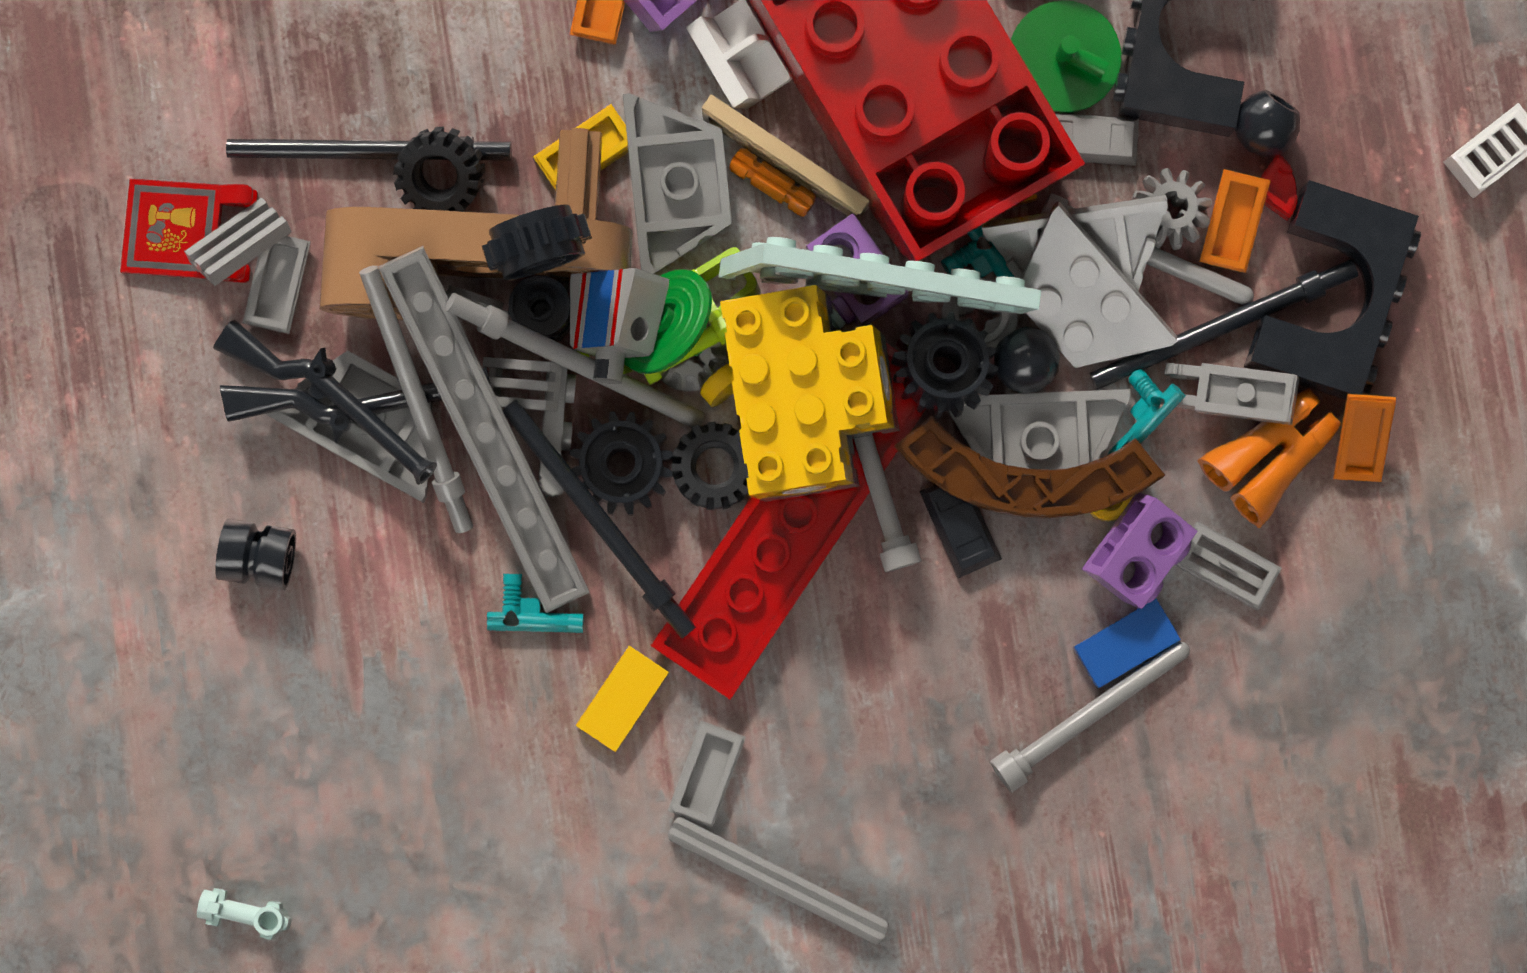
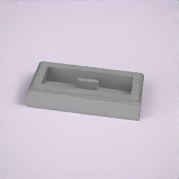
M260 198L184 252L189 262L216 286L292 231L288 222L282 216L279 218L277 211L272 207L269 208L267 202Z
M484 357L483 367H490L489 378L491 387L501 407H507L517 399L524 409L557 412L562 373L561 365L554 362ZM503 369L549 372V381L502 378ZM501 388L547 391V400L500 397Z
M1196 522L1193 528L1198 532L1190 541L1191 549L1187 556L1181 562L1175 564V566L1256 611L1259 610L1282 568L1202 523ZM1200 537L1266 572L1264 580L1198 545L1197 542ZM1191 553L1258 589L1256 595L1254 596L1190 561Z

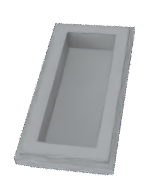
M1055 113L1085 163L1136 166L1138 118Z
M286 236L258 256L243 324L287 334L290 333L311 241Z
M701 720L668 811L713 828L746 737Z

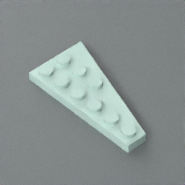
M768 237L766 243H752V248L724 257L720 262L719 278L736 280V276L747 272L760 273L762 283L780 285V283L797 284L798 279H806L805 286L817 285L826 291L884 298L887 297V294H905V290L912 291L913 301L926 303L949 302L951 296L957 297V305L962 307L1018 314L1039 310L1041 290L1024 287L1025 280L1020 278L1000 276L996 277V282L980 280V272L968 269H951V275L934 272V264L922 261H906L905 267L889 264L888 256L875 253H861L859 259L842 256L843 249L839 247L814 245L813 251L796 248L797 241L782 237Z

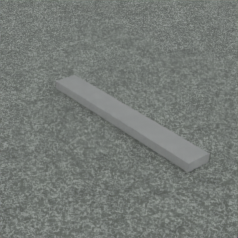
M421 246L378 266L545 612L548 613L590 593L458 317L445 310L449 298L424 247Z

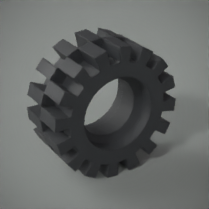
M443 126L435 127L431 132L425 129L409 141L398 155L397 159L399 161L394 166L393 175H398L397 180L394 182L396 191L403 190L404 194L400 199L405 205L411 201L415 204L413 209L463 212L472 203L483 186L485 179H482V176L486 170L485 163L480 164L479 162L483 156L480 149L478 148L473 151L470 145L474 141L468 135L462 140L458 137L459 130L452 128L447 133L444 132ZM434 156L448 159L456 169L457 180L455 185L443 190L430 186L422 172L426 159Z
M716 421L691 428L692 430L688 434H684L680 438V442L672 455L673 477L680 493L695 506L704 507L706 510L715 511V509L722 508L724 510L731 508L736 503L739 504L748 494L746 478H749L747 465L744 464L739 430L733 428L731 424H717ZM720 448L728 452L732 457L734 470L731 477L724 483L717 485L708 484L697 474L696 463L699 456L705 450Z

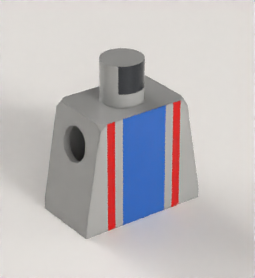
M637 268L571 274L570 345L575 351L596 357L593 374L594 381L607 384H621L625 358L645 357L653 352L670 279Z

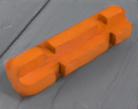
M741 148L736 152L729 164L731 172L743 180L746 177L749 178L751 185L780 204L786 202L788 209L800 217L808 214L816 201V195L802 185L798 188L795 186V180L767 162H758V156L747 149Z

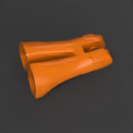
M1310 388L1297 394L1292 425L1262 421L1242 436L1209 451L1197 460L1207 478L1218 488L1226 492L1238 484L1279 444L1282 446L1279 454L1260 473L1230 497L1235 508L1242 516L1258 528H1261L1268 521L1283 494L1296 476L1326 446L1341 425V422L1329 411L1322 418L1309 425V429L1303 435L1298 432L1294 426L1301 419L1304 421L1311 410L1321 401Z

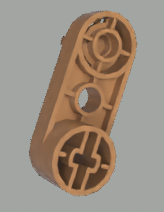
M583 128L560 130L555 206L567 204L570 205L573 214L577 213L579 215L584 213L592 239L587 240L583 244L584 256L560 267L534 275H547L558 280L560 283H570L571 274L631 268L633 230L624 225L598 220L603 137L601 132H593ZM341 207L327 210L319 309L341 316L376 319L359 272L369 266H381L421 246L424 247L437 276L505 280L501 271H498V269L490 271L482 245L487 244V241L491 240L489 229L519 215L384 207ZM530 276L522 277V278H518V279H511V280H521V281H522L523 279L528 278V277H530ZM383 279L397 320L404 321Z

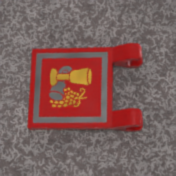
M130 179L120 272L124 274L207 279L189 262L184 251L221 226L223 205L247 208L258 200V192L252 189L251 186L244 184L219 185ZM244 265L223 281L233 283L249 282L250 266Z

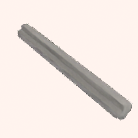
M683 817L675 819L668 833L670 841L875 945L883 941L888 931L889 923L885 919Z

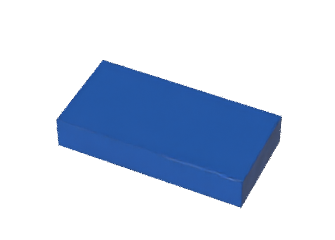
M1156 598L1150 603L1145 604L1142 609H1136L1072 648L1098 689L1181 639Z

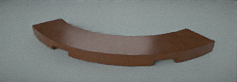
M933 416L894 446L899 454L915 470L950 495L979 508L1021 518L1052 519L1097 512L1143 492L1166 476L1136 438L1103 458L1076 467L1055 470L1028 469L992 461L959 442Z

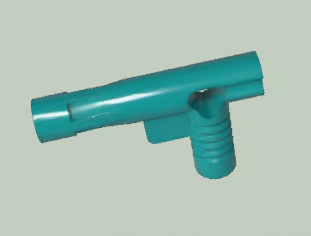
M983 225L967 233L972 241L964 245L960 250H956V253H952V256L949 255L941 260L943 268L950 275L951 269H963L964 266L967 267L968 264H971L975 271L980 272V278H984L991 272H994L997 277H1015L1006 266V260L991 241L988 242L991 247L990 249L977 248L976 243L980 237L985 238L982 230Z
M1143 369L1134 371L1128 380L1141 396V399L1130 410V413L1137 421L1112 447L1108 455L1122 448L1134 438L1141 444L1185 398L1186 395L1181 389L1172 383L1162 392ZM1164 401V405L1159 409L1161 402Z
M503 573V584L505 585L503 589L505 591H503L504 601L502 603L504 605L502 606V612H487V631L583 633L584 614L540 613V599L522 598L520 596L522 594L520 591L522 589V574ZM510 611L515 612L519 620L517 626H507L504 623V619Z

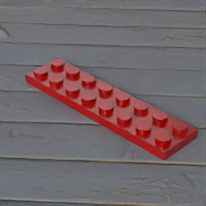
M886 343L891 378H893L895 372L900 370V367L891 364V359L894 353L899 351ZM893 379L892 384L900 431L884 434L881 432L872 433L884 471L898 452L894 446L911 433L927 409L925 408L920 413L916 411L917 403L912 398L903 400L901 396L905 388L902 383H894ZM854 439L855 455L853 456L854 468L858 472L860 486L767 502L751 496L679 603V606L696 628L681 639L671 625L666 622L651 644L652 648L729 700L732 699L870 494Z

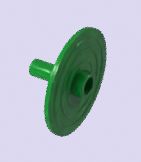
M1068 0L1053 1L1033 9L1020 21L1011 37L1012 43L1054 112H1078L1095 105L1112 89L1121 68V46L1113 26L1100 12L1080 2Z
M679 269L660 275L670 280L654 349L649 356L625 358L624 364L633 371L642 374H652L666 370L683 359L699 341L710 318L712 295L707 282L696 272Z

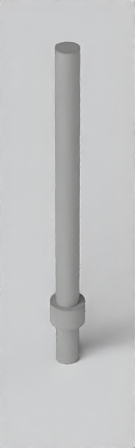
M369 266L362 269L359 274L429 461L437 463L433 473L435 479L432 481L438 501L445 503L455 533L467 532L473 528V524L462 497L465 493V488L460 474L453 472L378 266Z
M456 293L449 297L445 310L477 325L478 332L495 340L502 337L593 380L594 359L510 320L507 312L492 305H488L485 308ZM623 374L621 384L597 382L692 428L697 425L700 426L703 422L704 412Z

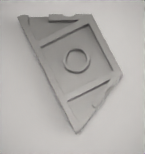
M627 93L623 94L640 265L641 270L655 274L732 224L723 132L720 127Z
M1167 195L1067 210L1139 291L1147 261L1150 260L1163 215L1166 214L1168 208ZM1049 213L990 221L983 224V235L988 242L991 241L1006 260V266L1015 278H1020L1022 273L1025 272L1037 240L1040 239L1050 217Z
M1057 201L1052 206L1049 213L1050 217L1040 239L1037 240L1027 268L1020 277V279L1025 280L1024 287L1041 290L1039 310L1026 312L1027 315L1042 331L1050 336L1057 344L1059 351L1075 368L1169 347L1178 342L1177 335L1066 208Z
M346 351L333 360L336 366L333 377L357 399L402 389L398 378L350 351ZM307 379L298 383V386L294 388L311 395V383ZM327 397L317 399L327 406L334 405ZM433 402L428 403L431 412H432V403H433ZM409 407L376 415L425 460L429 461ZM296 408L266 414L420 502H425L428 479L424 483L417 485L413 474L353 420H351L350 429L342 435L336 444L331 425L318 423Z
M1130 389L979 395L981 402L976 409L973 410L965 404L961 416L956 418L951 411L948 412L967 446L981 456L1008 466L1047 470L1067 469L1103 457L1113 437L1121 414L1130 398Z

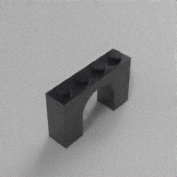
M1131 0L1130 9L1138 10L1135 28L1127 26L1122 44L1121 54L1129 56L1126 73L1118 72L1112 100L1120 102L1118 116L1138 118L1142 121L1230 137L1237 126L1245 82L1197 73L1180 66L1166 52L1159 34L1161 10L1171 0Z
M1309 180L1300 190L1287 233L1337 249L1355 263L1362 275L1365 287L1362 310L1349 328L1331 333L1312 331L1265 315L1258 321L1244 367L1295 374L1300 378L1299 385L1347 400V394H1362L1363 392L1369 394L1378 372V366L1372 365L1377 347H1385L1392 329L1393 322L1386 320L1391 302L1398 303L1406 285L1407 276L1401 275L1406 257L1413 258L1420 241L1421 232L1415 230L1419 216Z

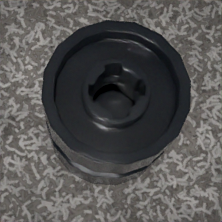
M533 275L523 279L513 288L509 297L508 308L512 321L556 342L561 341L570 332V297L566 288L558 280L547 275Z
M227 519L224 522L218 542L215 565L216 579L245 584L250 578H254L257 586L286 590L294 564L296 530L267 525L263 531H258L255 523Z

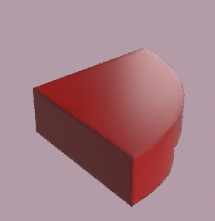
M1279 154L1273 158L1260 178L1270 180L1264 205L1287 221L1293 214L1297 204V186L1290 164Z

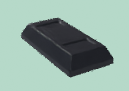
M936 485L919 491L958 579L1002 559L979 507L950 495Z

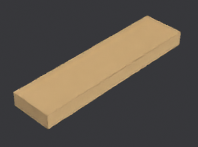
M712 94L702 106V117L705 122L722 128L723 134L795 180L799 185L813 192L817 197L847 217L854 213L860 221L867 211L869 199Z

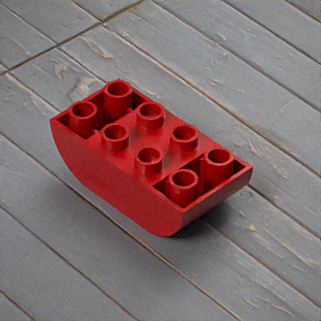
M748 0L791 72L793 82L859 193L870 200L869 209L891 241L909 261L923 260L1085 165V162L987 0Z

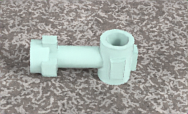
M214 888L213 891L204 889L201 894L197 908V918L205 919V924L217 927L220 925L221 919L252 925L260 933L261 938L270 940L274 939L277 933L290 929L292 918L289 917L287 910L283 907V903L269 901L266 907H256L227 900L228 890Z

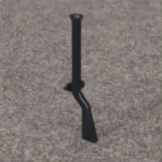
M236 320L230 321L225 326L213 346L214 350L276 380L306 378L311 383L310 392L314 398L323 399L327 397L410 471L417 485L424 483L434 473L437 463L425 460L333 377L336 366L333 360L327 358L326 348H320L313 360L303 358L281 361Z
M485 366V367L483 368V371H484V373H485V375H486V377H487V379H488V381H489V384H490V386H491V382H490L488 370H487V367ZM434 382L422 385L428 403L442 400ZM220 385L224 412L228 422L296 408L318 423L331 425L336 444L351 427L352 419L335 404L327 406L299 389ZM402 389L358 399L375 415L409 407Z

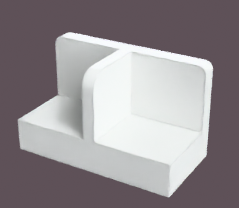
M739 0L714 18L701 16L686 26L733 108L749 109L792 80L791 72L748 0Z

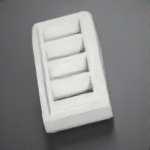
M1519 103L1444 161V164L1472 198H1475L1527 157V145L1522 143L1508 125L1511 120L1515 119L1527 134V112ZM1500 130L1517 151L1513 156L1509 154L1494 135L1497 131ZM1486 141L1503 161L1499 167L1482 148L1481 144ZM1473 152L1490 174L1484 177L1467 155Z

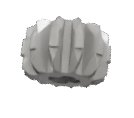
M1169 168L1161 170L1160 183L1154 177L1148 175L1142 182L1146 191L1136 190L1132 196V200L1167 195V199L1171 200L1173 207H1181V211L1175 219L1171 218V214L1168 211L1163 215L1155 238L1154 247L1156 248L1162 246L1166 236H1169L1170 245L1173 250H1179L1182 247V235L1188 241L1195 243L1200 238L1196 227L1206 228L1210 224L1211 219L1199 211H1204L1212 206L1211 198L1196 197L1205 187V184L1202 181H1198L1191 188L1187 186L1186 182L1189 178V172L1186 170L1181 171L1176 181H1173Z

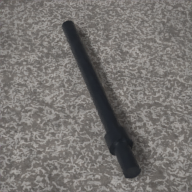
M458 136V137L461 138L462 140H464L467 136ZM227 139L226 154L227 158L398 160V155L409 141ZM474 141L470 145L473 151L478 148L483 155L480 160L511 161L512 159L511 142ZM434 156V157H430V158H428V159H426V160H448V159L443 158V157H439V156Z
M1350 259L1320 273L1313 270L1296 277L1295 284L1177 334L1178 342L1172 346L1130 355L1090 372L1092 383L1096 390H1099L1129 377L1136 370H1145L1262 319L1265 315L1269 316L1303 300L1308 304L1326 296V290L1358 277L1357 268Z
M517 399L502 410L505 417L645 593L642 598L653 612L658 609L681 639L693 631L696 626L673 598L676 594L665 579L660 581Z

